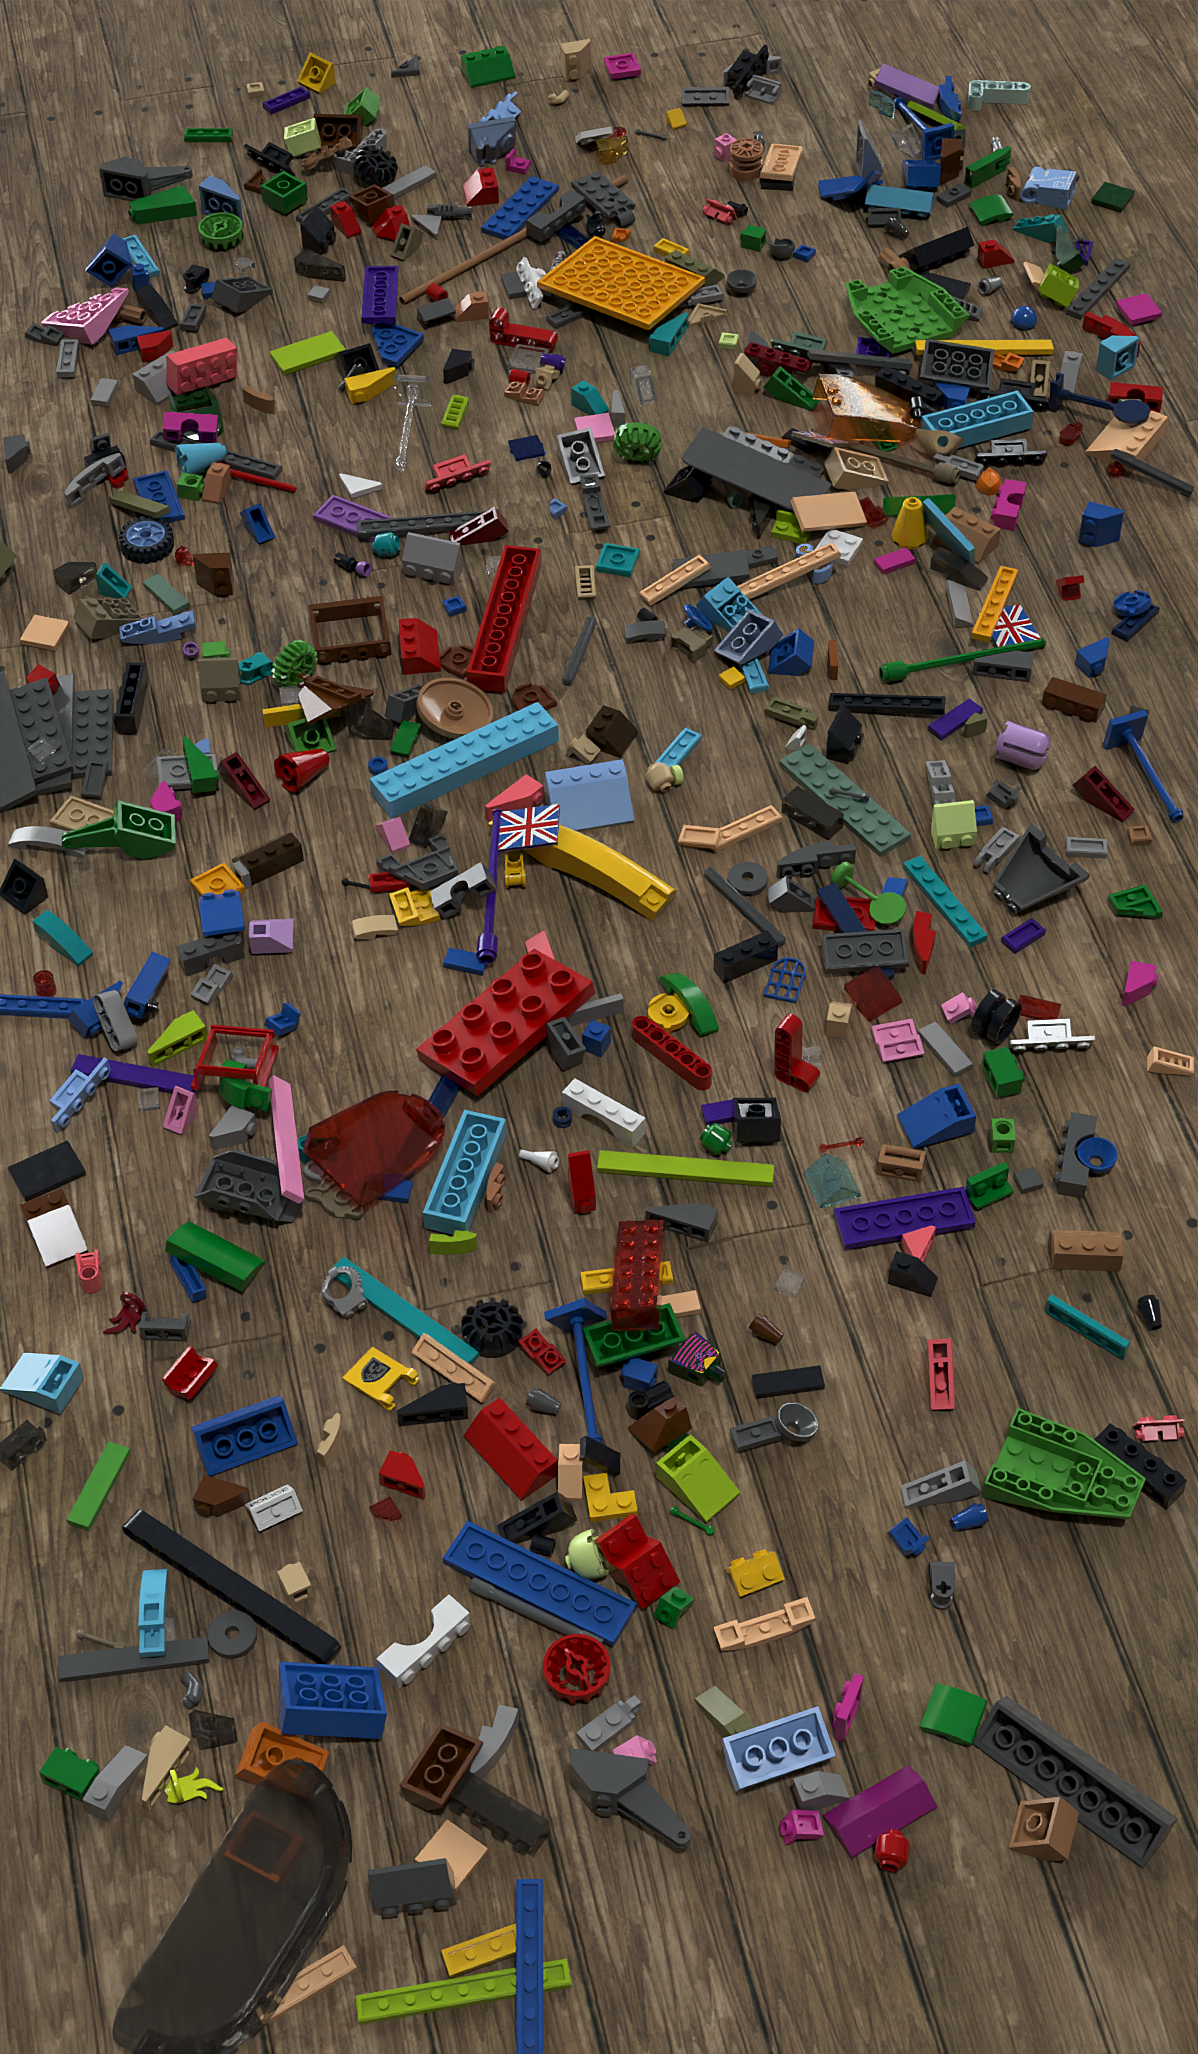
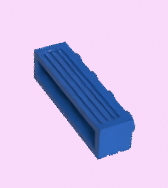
M170 1255L169 1262L191 1301L204 1299L206 1287L195 1268Z

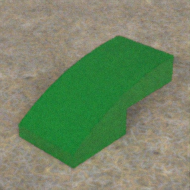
M403 720L390 749L391 753L410 757L414 743L418 741L422 724Z

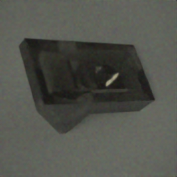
M194 1710L188 1714L191 1734L193 1738H197L199 1750L234 1744L238 1741L234 1718Z

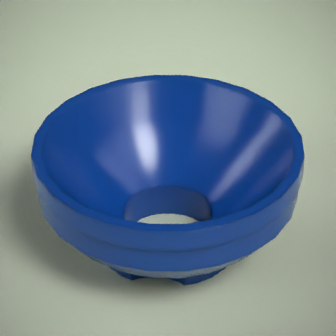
M1101 1137L1087 1138L1080 1143L1077 1149L1078 1161L1088 1167L1089 1171L1093 1173H1104L1111 1170L1118 1158V1152L1114 1144ZM1097 1158L1101 1160L1102 1164L1095 1166L1090 1163V1160Z

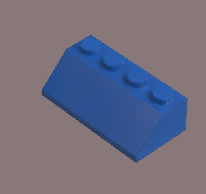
M280 1395L191 1427L208 1476L298 1444L284 1399Z

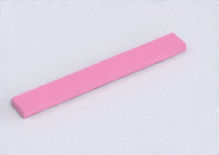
M273 1075L269 1079V1087L272 1089L271 1105L281 1194L300 1204L304 1200L291 1085Z

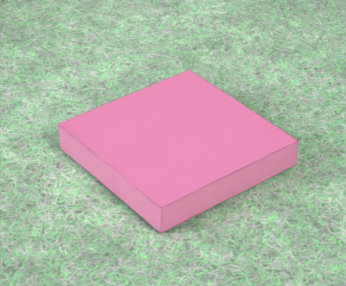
M609 413L574 418L576 430L591 427L595 443L614 440L615 431Z

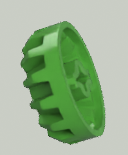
M220 212L210 214L204 217L198 224L201 242L210 249L214 247L217 251L219 248L227 250L228 246L233 248L236 244H239L244 236L241 219L231 213Z
M635 422L621 425L616 429L613 448L618 456L622 457L625 461L630 459L633 463L640 461L643 464L645 460L650 462L660 454L662 436L654 427Z

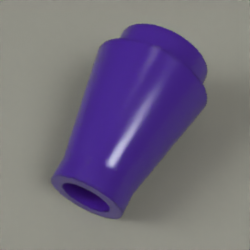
M542 353L540 363L554 366L555 370L563 371L566 358L562 357V355Z

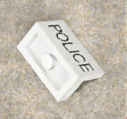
M288 1484L244 1504L245 1508L250 1512L258 1531L264 1530L303 1511L295 1490Z

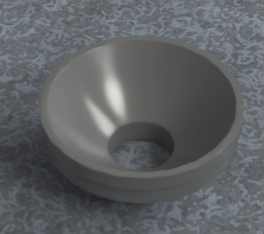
M738 269L727 275V286L736 294L745 295L756 287L757 276L750 270Z
M786 1403L777 1412L776 1424L778 1429L789 1440L807 1441L814 1436L818 1429L816 1416L804 1405ZM787 1426H793L798 1433H792L787 1429Z

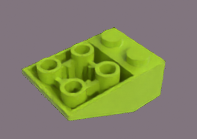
M691 1434L656 1462V1478L706 1523L740 1495L738 1488L708 1449Z

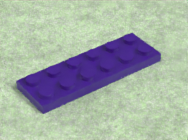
M365 266L362 324L396 323L398 266Z
M964 1187L834 1208V1216L844 1249L902 1240V1234L931 1225L936 1227L935 1234L974 1228L976 1224Z

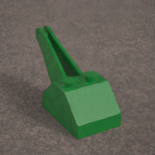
M117 800L113 808L114 816L62 834V846L66 849L121 847L126 855L146 860L171 852L176 844L175 814Z

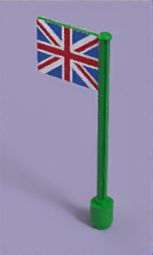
M1020 604L1004 607L991 638L996 648L909 665L904 664L902 660L885 663L879 667V676L882 682L886 681L887 683L903 680L911 672L972 661L975 658L1010 651H1023L1039 647L1045 648L1046 640L1043 637L1040 638Z

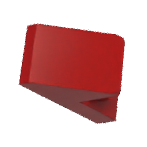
M1084 575L1056 580L1063 601L1081 598L1080 584L1084 583Z

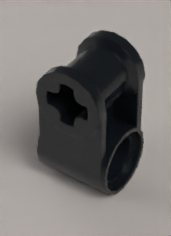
M194 264L189 267L183 274V279L185 280L184 290L186 293L194 294L202 287L201 284L206 283L209 279V268Z

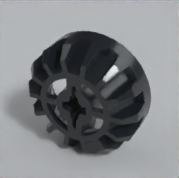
M370 145V147L364 146L362 150L358 151L353 168L356 175L366 184L385 187L393 182L397 174L398 165L395 157L390 156L389 150L385 152L382 146L376 149L375 145Z
M491 1297L487 1303L478 1300L476 1307L469 1306L466 1315L462 1316V1339L469 1346L477 1350L481 1357L499 1358L506 1356L518 1347V1341L523 1338L522 1315L518 1313V1308L515 1305L509 1306L508 1301L502 1299L501 1302H496L495 1297ZM490 1309H495V1311H488L486 1313L482 1312ZM500 1310H502L506 1314L508 1318L507 1322L502 1320V1317L499 1314Z

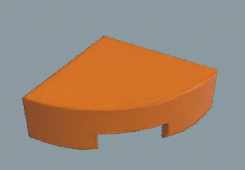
M615 228L612 243L627 240L631 235V229Z

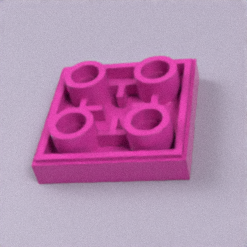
M1147 293L1116 301V307L1130 325L1162 318L1161 310Z

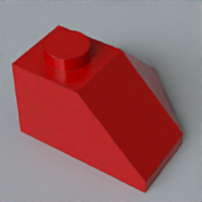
M403 206L387 208L372 226L377 238L384 239L385 237L395 242L401 223L410 226Z

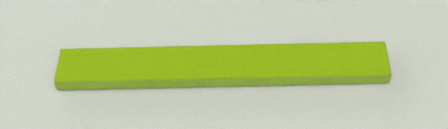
M600 1150L597 1172L772 1187L774 1165Z
M567 1959L543 1963V1993L572 1988ZM516 1967L356 1995L358 2023L363 2025L516 1998Z

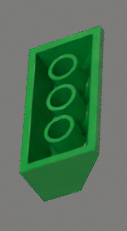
M670 1303L583 1328L586 1352L590 1362L597 1368L685 1342V1337Z

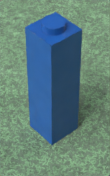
M151 952L125 997L124 1006L129 1015L142 1019L153 993H157L168 973L171 962L170 958Z

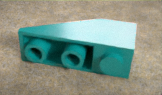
M1050 214L1046 217L1036 216L1032 219L1022 218L1013 227V231L1044 242L1056 241L1057 226L1059 224L1064 232L1068 233L1062 214Z

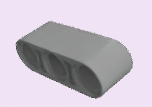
M113 990L94 995L93 1005L111 1048L114 1051H119L136 1046L137 1035L119 993Z

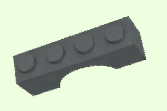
M570 189L560 196V209L557 212L550 214L537 212L526 220V234L539 242L550 237V235L560 230L585 211V197Z
M1071 1112L1070 1121L1065 1120L1063 1133H1067V1138L1062 1137L1060 1149L1065 1152L1064 1155H1059L1058 1167L1062 1168V1170L1057 1172L1055 1185H1059V1195L1082 1199L1085 1197L1089 1168L1081 1164L1075 1154L1082 1141L1094 1137L1097 1116Z

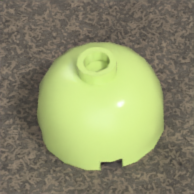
M594 1529L576 1535L570 1542L568 1548L569 1555L565 1556L570 1570L574 1569L576 1574L590 1580L607 1576L609 1573L608 1569H603L602 1562L604 1560L594 1542L598 1536H592L595 1532Z

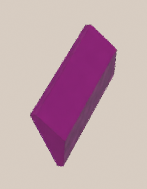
M907 1765L826 1812L822 1817L852 1859L876 1845L880 1834L887 1833L890 1829L900 1831L937 1809V1805L924 1780Z

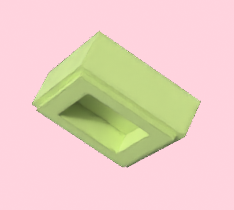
M722 333L719 348L736 350L739 335Z

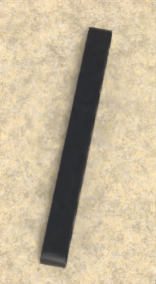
M137 1509L122 1526L123 1532L130 1539L237 1611L248 1614L256 1624L314 1663L328 1665L341 1650L340 1643L334 1637L145 1511Z

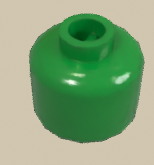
M717 1123L711 1126L708 1124L699 1138L702 1140L701 1146L714 1155H720L723 1151L727 1153L733 1144V1141L730 1140L731 1132Z

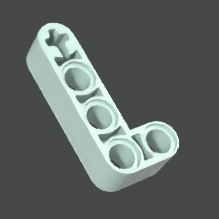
M973 80L969 83L968 109L978 111L982 108V102L1026 104L1029 102L1031 86L1026 82Z

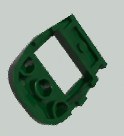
M205 387L206 390L180 394L174 397L171 394L169 395L170 412L218 415L217 437L223 433V416L217 398L208 387ZM188 430L182 434V437L199 441V434L194 430Z

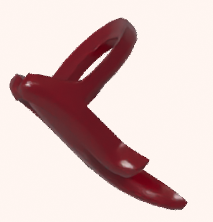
M123 1292L120 1295L123 1308L117 1317L109 1318L111 1323L118 1325L104 1330L103 1334H118L125 1331L129 1326L131 1331L136 1333L135 1326L141 1319L142 1312H145L146 1304L136 1295L130 1292Z

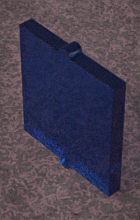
M538 435L508 441L510 453L513 454L515 461L545 456L543 443H541Z

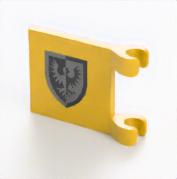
M371 1347L342 1377L343 1381L377 1401L387 1411H391L395 1407V1403H393V1396L386 1393L401 1377L412 1386L419 1382L416 1370L403 1366L374 1347Z

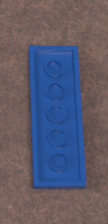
M531 176L481 227V233L505 240L520 232L526 225V220L539 212L559 191V185Z

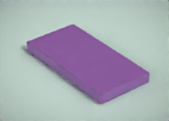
M884 63L874 83L877 87L919 103L929 109H932L939 87Z
M332 495L313 515L314 521L358 537L357 521L393 518ZM375 537L361 538L371 543L375 542Z

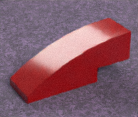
M916 911L912 939L913 952L921 974L926 975L935 944L936 931L930 930L932 914Z

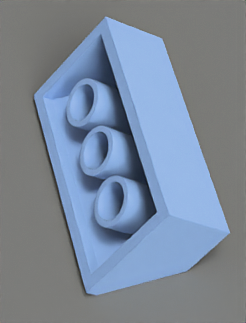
M818 1706L722 1739L727 1769L735 1792L831 1760L836 1756Z

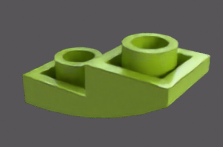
M455 1230L453 1237L444 1234H431L429 1238L430 1254L455 1255L475 1251L478 1248L477 1233Z

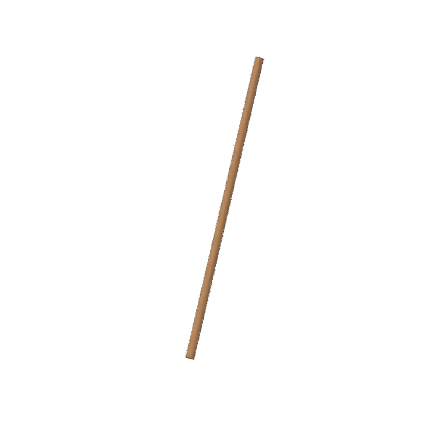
M622 175L611 181V183L618 188L628 182V177ZM526 228L400 296V302L406 304L426 293L430 284L436 283L440 285L530 235L526 234Z

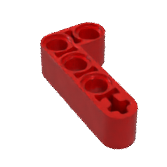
M497 308L489 321L490 339L498 345L550 353L558 341V335L552 330L509 323V314L504 308Z
M787 1014L775 1029L774 1074L779 1081L802 1092H808L820 1077V1071L814 1065L802 1060L803 1024L796 1015Z

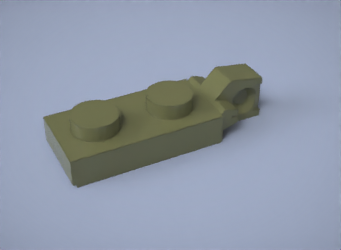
M773 697L764 709V714L801 727L805 725L807 728L815 730L818 725V716L810 713L808 708L777 697Z

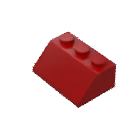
M418 618L398 619L403 675L441 672L437 630Z

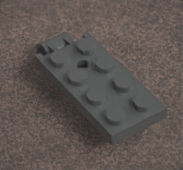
M599 171L571 182V188L585 197V200L597 211H600L607 220L614 218L618 228L635 222L634 213L631 211L635 209V203Z

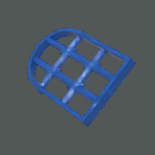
M790 957L776 961L771 969L764 997L796 1004L806 977L804 964L800 960ZM784 962L782 970L776 969L780 963ZM787 962L796 963L793 972L786 971ZM798 965L801 966L803 974L797 972ZM774 972H779L780 974L778 983L771 982ZM784 974L791 976L789 985L782 984L781 982ZM795 976L802 977L799 987L793 985ZM770 985L776 987L774 995L767 993ZM780 987L787 989L785 997L777 995ZM791 989L798 990L795 999L788 998Z

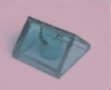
M825 1153L804 1171L803 1175L819 1208L861 1197V1193L845 1160Z

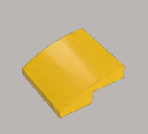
M405 888L389 894L400 926L423 925L441 920L439 913L434 909L430 888L425 890L419 889L410 892L409 888Z

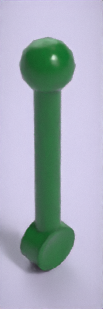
M675 1506L670 1509L672 1516H679L705 1530L708 1536L714 1535L715 1528L712 1525L706 1526L680 1512Z

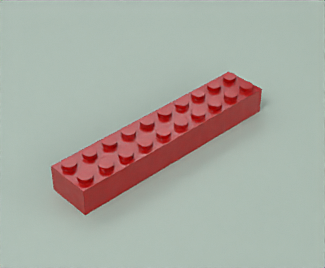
M504 545L467 669V682L475 685L480 690L506 692L541 569V549Z

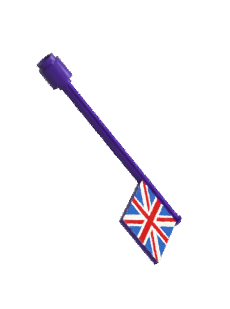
M559 804L502 811L501 809L492 811L493 825L489 871L492 873L496 889L499 852L558 845ZM496 891L487 895L484 934H481L477 941L476 955L482 964H492L497 958L498 937L493 934Z

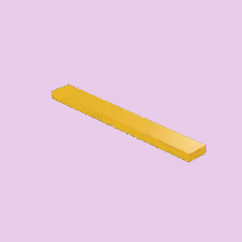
M915 340L917 355H923L926 340ZM939 340L995 349L994 354L1007 355L1009 352L1015 355H1052L1054 352L1051 340Z

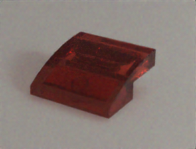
M878 966L844 984V990L857 1003L856 1009L868 1022L902 1003L899 993Z

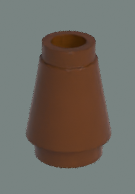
M757 1314L749 1326L752 1334L775 1345L784 1336V1333L766 1315Z

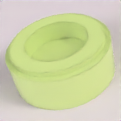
M679 765L670 766L669 769L674 775L673 785L682 784L683 772Z

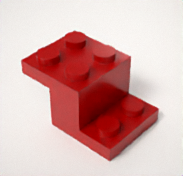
M629 1515L594 1540L613 1580L628 1587L638 1608L643 1610L680 1583L662 1543L646 1535L637 1515Z

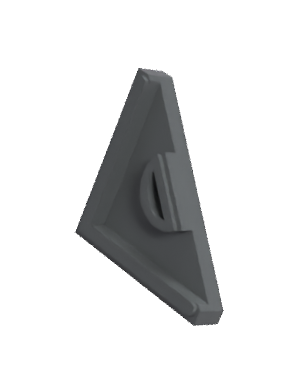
M414 54V58L410 61L406 60L399 65L397 70H392L391 78L420 75L417 55Z

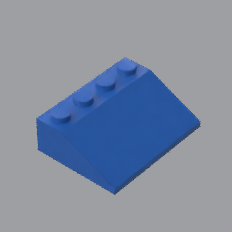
M279 1662V1721L281 1734L382 1739L387 1712L377 1667Z

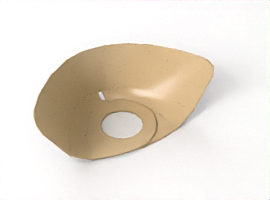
M916 429L920 445L931 456H935L936 453L947 456L957 450L965 440L947 431ZM940 436L948 438V444L945 447H940L937 443Z

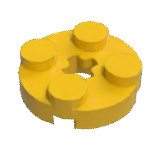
M667 993L657 995L650 1001L648 1018L666 1032L671 1033L673 1030L683 1027L689 1021L690 1012L677 994L667 996ZM665 1010H667V1011H671V1010H672L673 1012H672V1014H666V1013H665Z

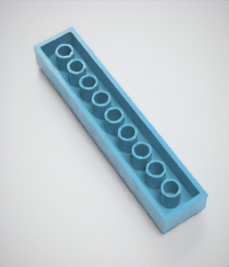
M536 702L369 778L371 795L390 819L559 742L558 724Z

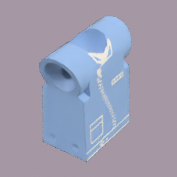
M1034 167L1028 176L1020 197L1025 203L1032 204L1037 202L1040 205L1067 210L1075 193L1076 172L1047 169L1045 171L1041 167Z

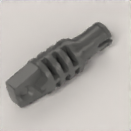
M456 204L428 205L427 215L442 216L444 219L453 218L454 220L458 217L472 218V207H458Z

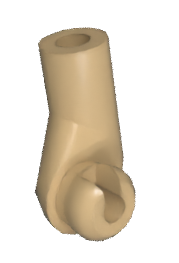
M564 90L557 97L555 93L548 96L549 103L552 105L564 103L570 94L567 90Z

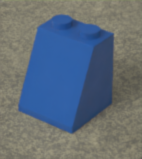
M113 233L94 254L85 271L112 288L133 265L127 242Z

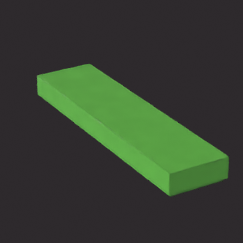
M108 1441L67 1518L68 1524L90 1531L131 1453L130 1448Z

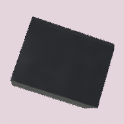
M14 859L0 887V896L24 914H28L49 898L43 877L21 861Z

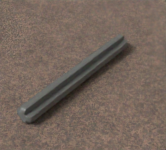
M1114 449L1111 459L1187 496H1191L1194 491V486L1118 449Z
M594 617L586 618L562 678L564 685L570 686L573 683L596 625Z

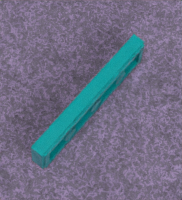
M1051 1294L1047 1299L1046 1314L1122 1360L1125 1358L1130 1341Z

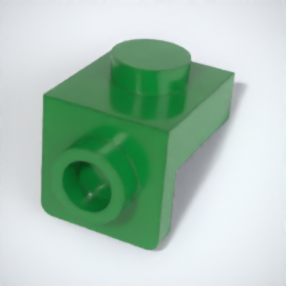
M674 1586L660 1597L654 1618L673 1629L677 1626L680 1616L692 1607L695 1599L684 1590Z

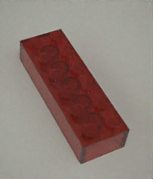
M664 1220L619 1221L610 1306L613 1331L659 1329L666 1248Z

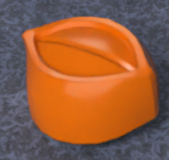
M988 468L979 476L975 486L979 492L991 496L999 492L1002 481L996 471Z

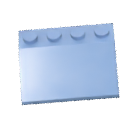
M623 759L545 772V788L549 805H560L559 824L575 831H584L634 822Z

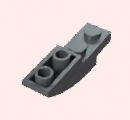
M832 840L800 848L777 862L776 877L779 879L785 876L789 878L817 874V868L837 866L843 862L854 864L856 855L855 844L834 846Z

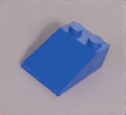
M902 159L905 184L909 186V189H919V186H925V189H935V187L940 186L941 166L935 160Z
M230 889L223 891V894L215 895V893L210 892L199 897L203 936L245 930L239 891L235 892V890Z

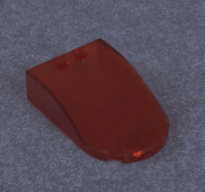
M396 1090L384 1091L309 1127L303 1152L359 1207H362L404 1181L440 1148L445 1136V1121L440 1111L421 1096L411 1093V1096L399 1094V1091Z

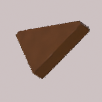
M259 169L244 183V189L261 194L260 185L266 182L262 169Z

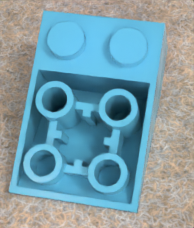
M729 577L705 594L696 605L709 621L728 632L733 629L749 609L761 614Z
M23 1353L0 1387V1391L61 1414L84 1379L79 1362L61 1355Z

